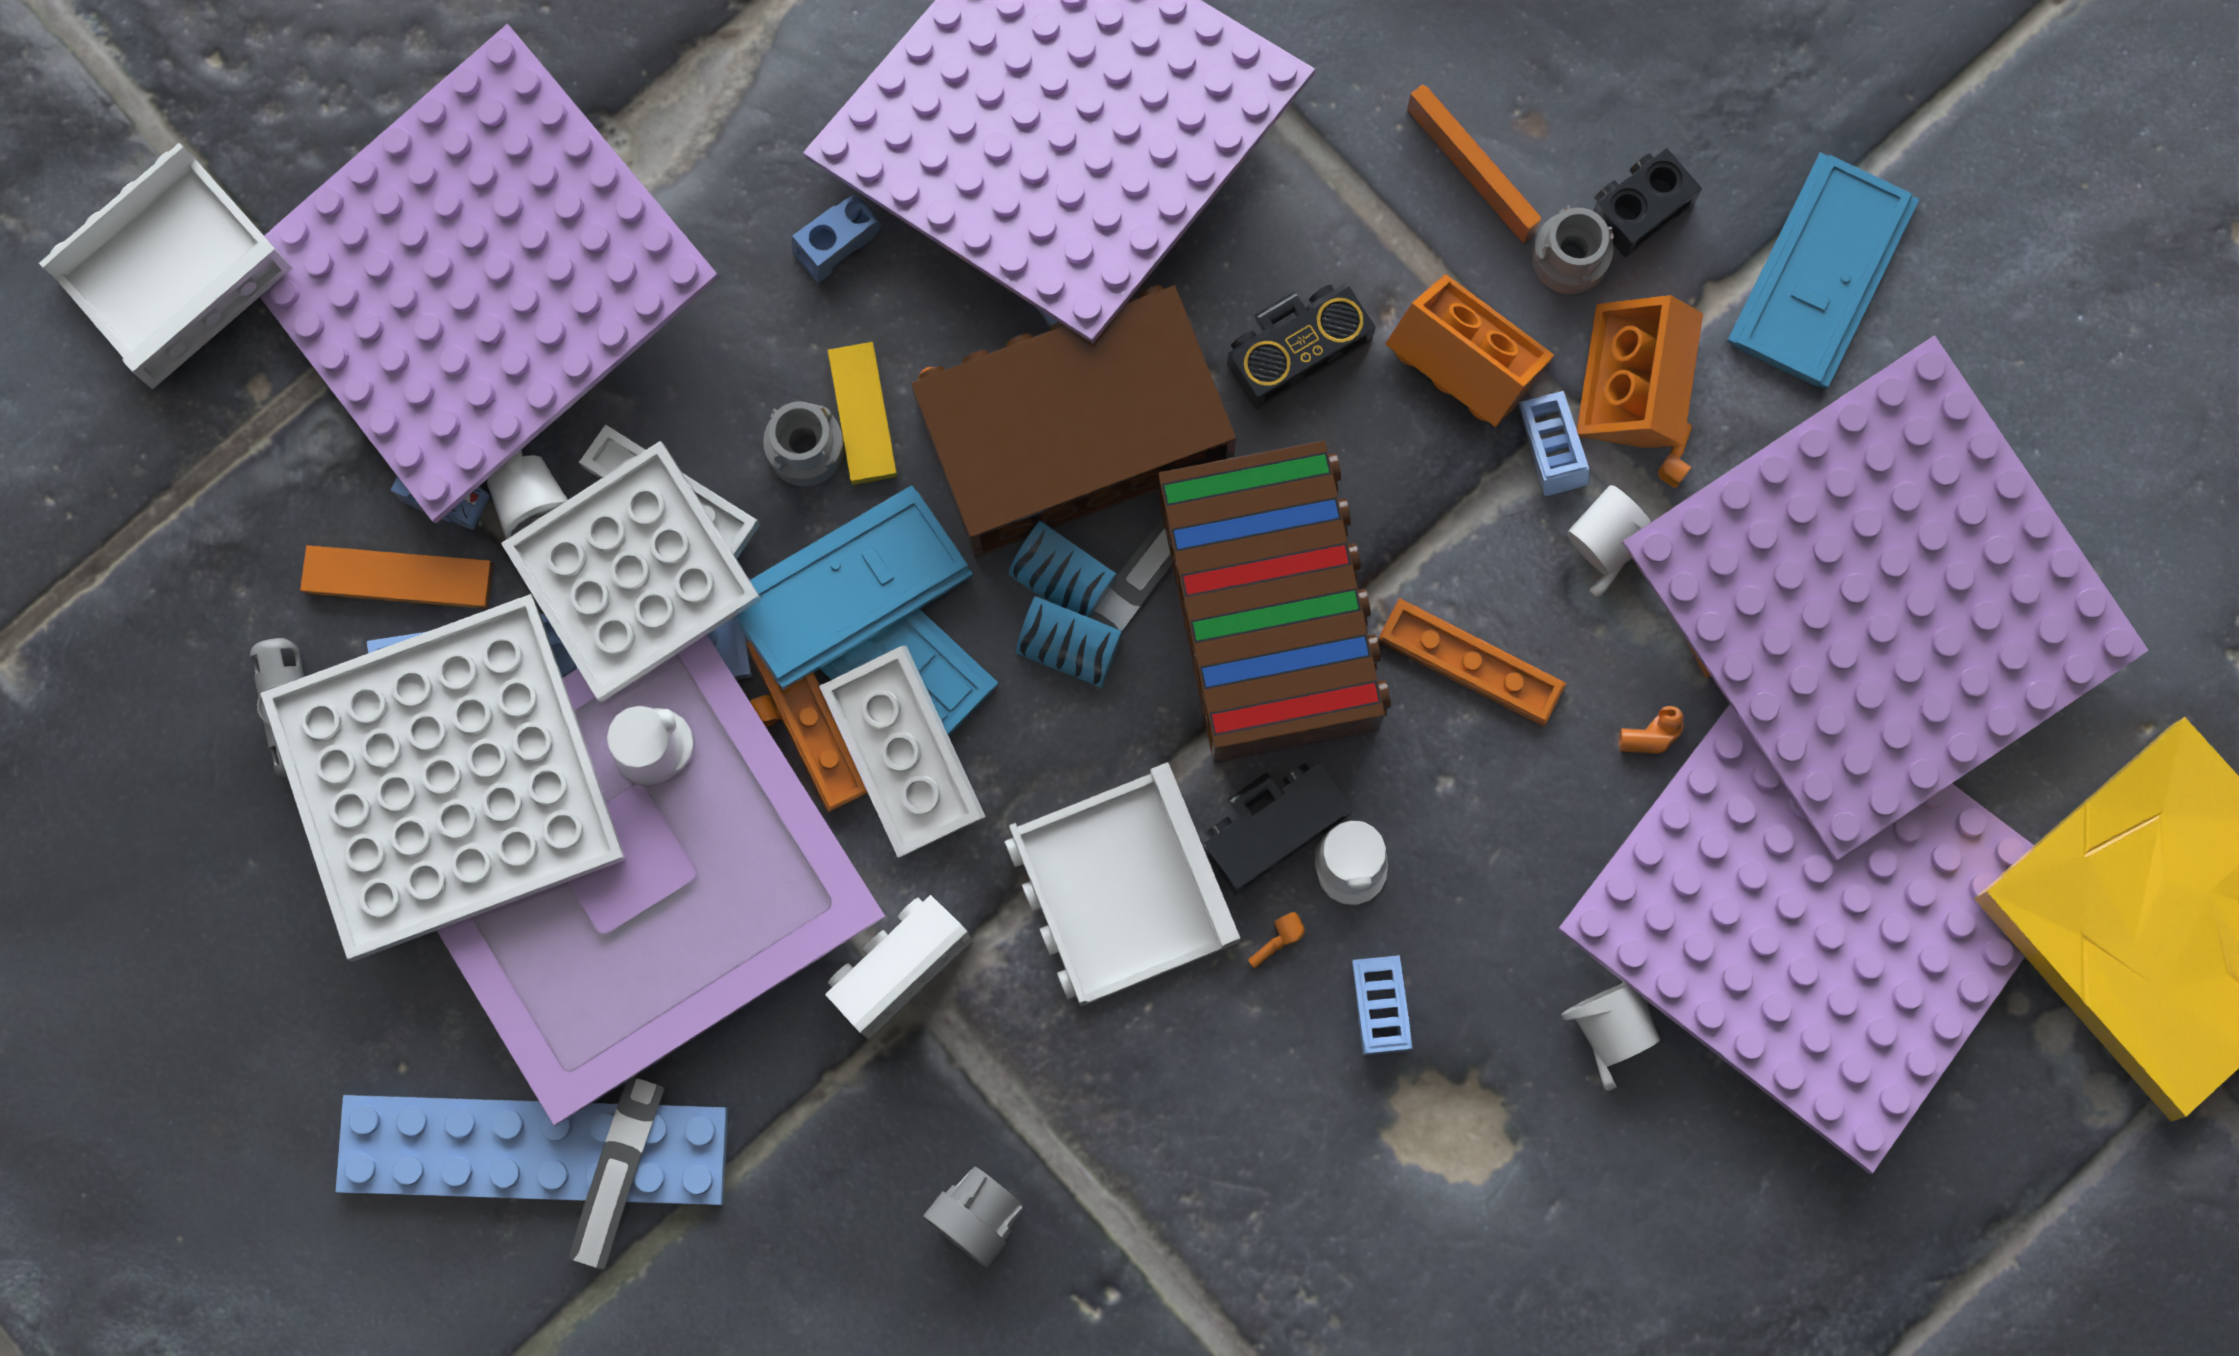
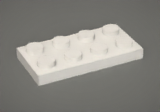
M900 646L819 686L898 858L986 817L907 646Z

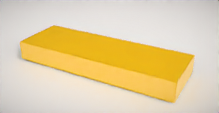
M873 342L829 349V361L852 485L898 477Z

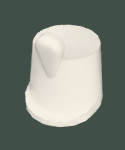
M521 450L487 480L506 539L568 500L543 459L535 455L522 456Z
M1610 485L1567 532L1569 539L1591 565L1605 575L1590 589V592L1596 597L1602 596L1623 566L1632 559L1622 542L1652 522L1630 497L1613 485Z
M643 706L627 708L616 715L609 726L607 735L609 750L616 767L624 777L633 783L648 786L662 783L682 771L692 758L694 748L692 731L682 717L669 709H652Z
M1348 821L1333 827L1321 837L1315 849L1314 865L1320 886L1331 899L1347 905H1359L1374 898L1381 891L1387 879L1388 869L1386 847L1378 831L1365 822Z
M1624 982L1580 1002L1561 1014L1563 1020L1575 1019L1591 1044L1602 1084L1606 1091L1617 1088L1607 1066L1628 1059L1652 1047L1661 1040L1646 1000Z

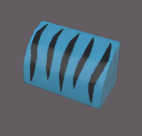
M1040 520L1023 543L1009 570L1011 577L1044 600L1088 618L1093 615L1116 582L1115 572Z
M1034 596L1018 639L1016 654L1103 688L1122 642L1123 634L1121 630Z

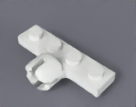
M605 425L579 463L583 468L602 479L644 452L645 449ZM683 474L737 559L759 528L758 520Z

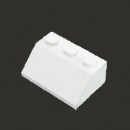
M931 895L924 902L918 897L908 904L898 915L902 922L889 935L884 930L879 932L863 948L867 955L854 968L848 963L828 981L832 988L825 995L868 1040L972 942L968 931Z

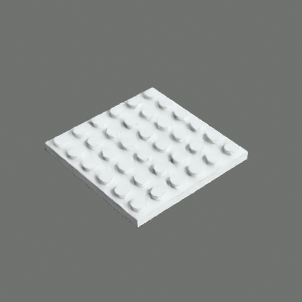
M532 594L260 693L347 960L351 962L626 860L539 608Z

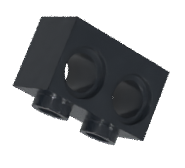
M1665 148L1655 157L1651 153L1646 154L1630 168L1629 172L1632 174L1621 184L1613 180L1594 197L1597 202L1593 211L1602 217L1607 227H1612L1614 237L1612 242L1625 258L1694 205L1702 190V187L1668 148ZM1654 179L1663 180L1670 186L1671 191L1660 193L1652 188L1650 181ZM1625 206L1632 209L1636 219L1624 220L1616 214L1615 208Z

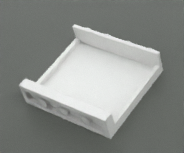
M180 143L170 151L162 154L153 166L135 181L127 184L118 196L100 211L92 214L83 226L64 242L57 244L50 254L39 263L43 269L60 283L123 357L122 361L151 389H154L292 269L291 265Z
M1168 762L1150 769L1149 775L1017 827L1016 823L1009 825L1013 838L1006 840L1005 844L1014 866L1017 867L1022 864L1025 866L1030 882L1022 884L1032 911L1039 908L1042 909L1048 925L1040 928V932L1049 954L1052 955L1057 952L1060 954L1066 970L1057 974L1067 999L1076 996L1080 1007L1239 943L1240 936Z

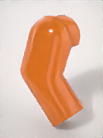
M1665 706L1645 730L1621 728L1619 733V751L1651 754L1665 752L1684 730L1685 724L1682 711L1675 706Z

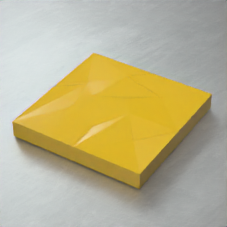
M2184 717L2169 726L1974 898L2171 1122L2187 1117L2239 1068V776Z

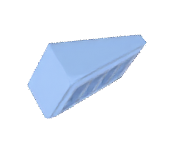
M1564 391L1519 402L1520 413L1544 495L1550 496L1587 486L1589 484V466ZM1555 412L1559 413V418L1535 423V417ZM1560 430L1564 431V434L1542 440L1540 438V435ZM1565 448L1569 449L1567 453L1551 457L1546 456V453Z
M1400 955L1352 960L1362 1056L1411 1051V1032ZM1391 970L1392 980L1365 982L1364 973ZM1393 989L1394 998L1370 1001L1367 999V992ZM1395 1008L1396 1017L1370 1019L1369 1010ZM1398 1028V1036L1373 1038L1372 1029Z

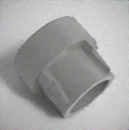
M1567 205L1565 209L1559 211V214L1551 217L1544 223L1536 237L1532 249V264L1537 277L1548 288L1562 294L1575 295L1591 290L1603 279L1613 257L1612 241L1614 239L1612 227H1607L1602 217L1590 209L1570 208V205ZM1565 245H1575L1582 250L1584 258L1570 257L1560 248Z
M792 402L782 406L779 410L774 408L763 439L765 454L774 472L784 481L797 486L817 485L832 477L843 461L845 445L839 424L829 409L807 402ZM809 435L817 440L816 446L806 453L798 454L792 450L794 441L800 436Z
M974 1167L956 1187L952 1185L946 1193L942 1191L923 1215V1218L983 1267L988 1268L1007 1244L1005 1239L1012 1232L1010 1227L1023 1210V1204L990 1176Z

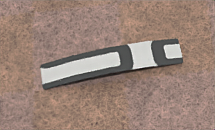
M1163 518L1117 575L1115 584L1090 617L1091 619L1122 631L1172 566Z
M634 1077L626 1081L569 1253L571 1260L599 1269L606 1268L626 1200L664 1092L662 1086Z

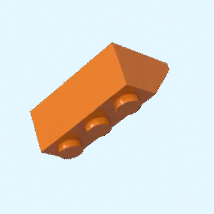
M1447 274L1443 275L1411 303L1385 343L1386 346L1395 352L1400 361L1406 365L1416 367L1432 379L1433 384L1440 391L1452 394L1468 406L1470 412L1476 418L1489 422L1494 427L1514 409L1555 356Z
M1672 295L1596 304L1577 424L1578 436L1640 448L1683 446L1703 313Z

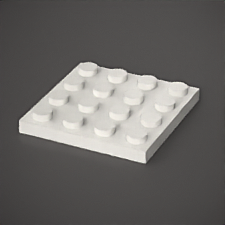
M661 441L501 543L590 689L600 702L605 701L761 600V597Z

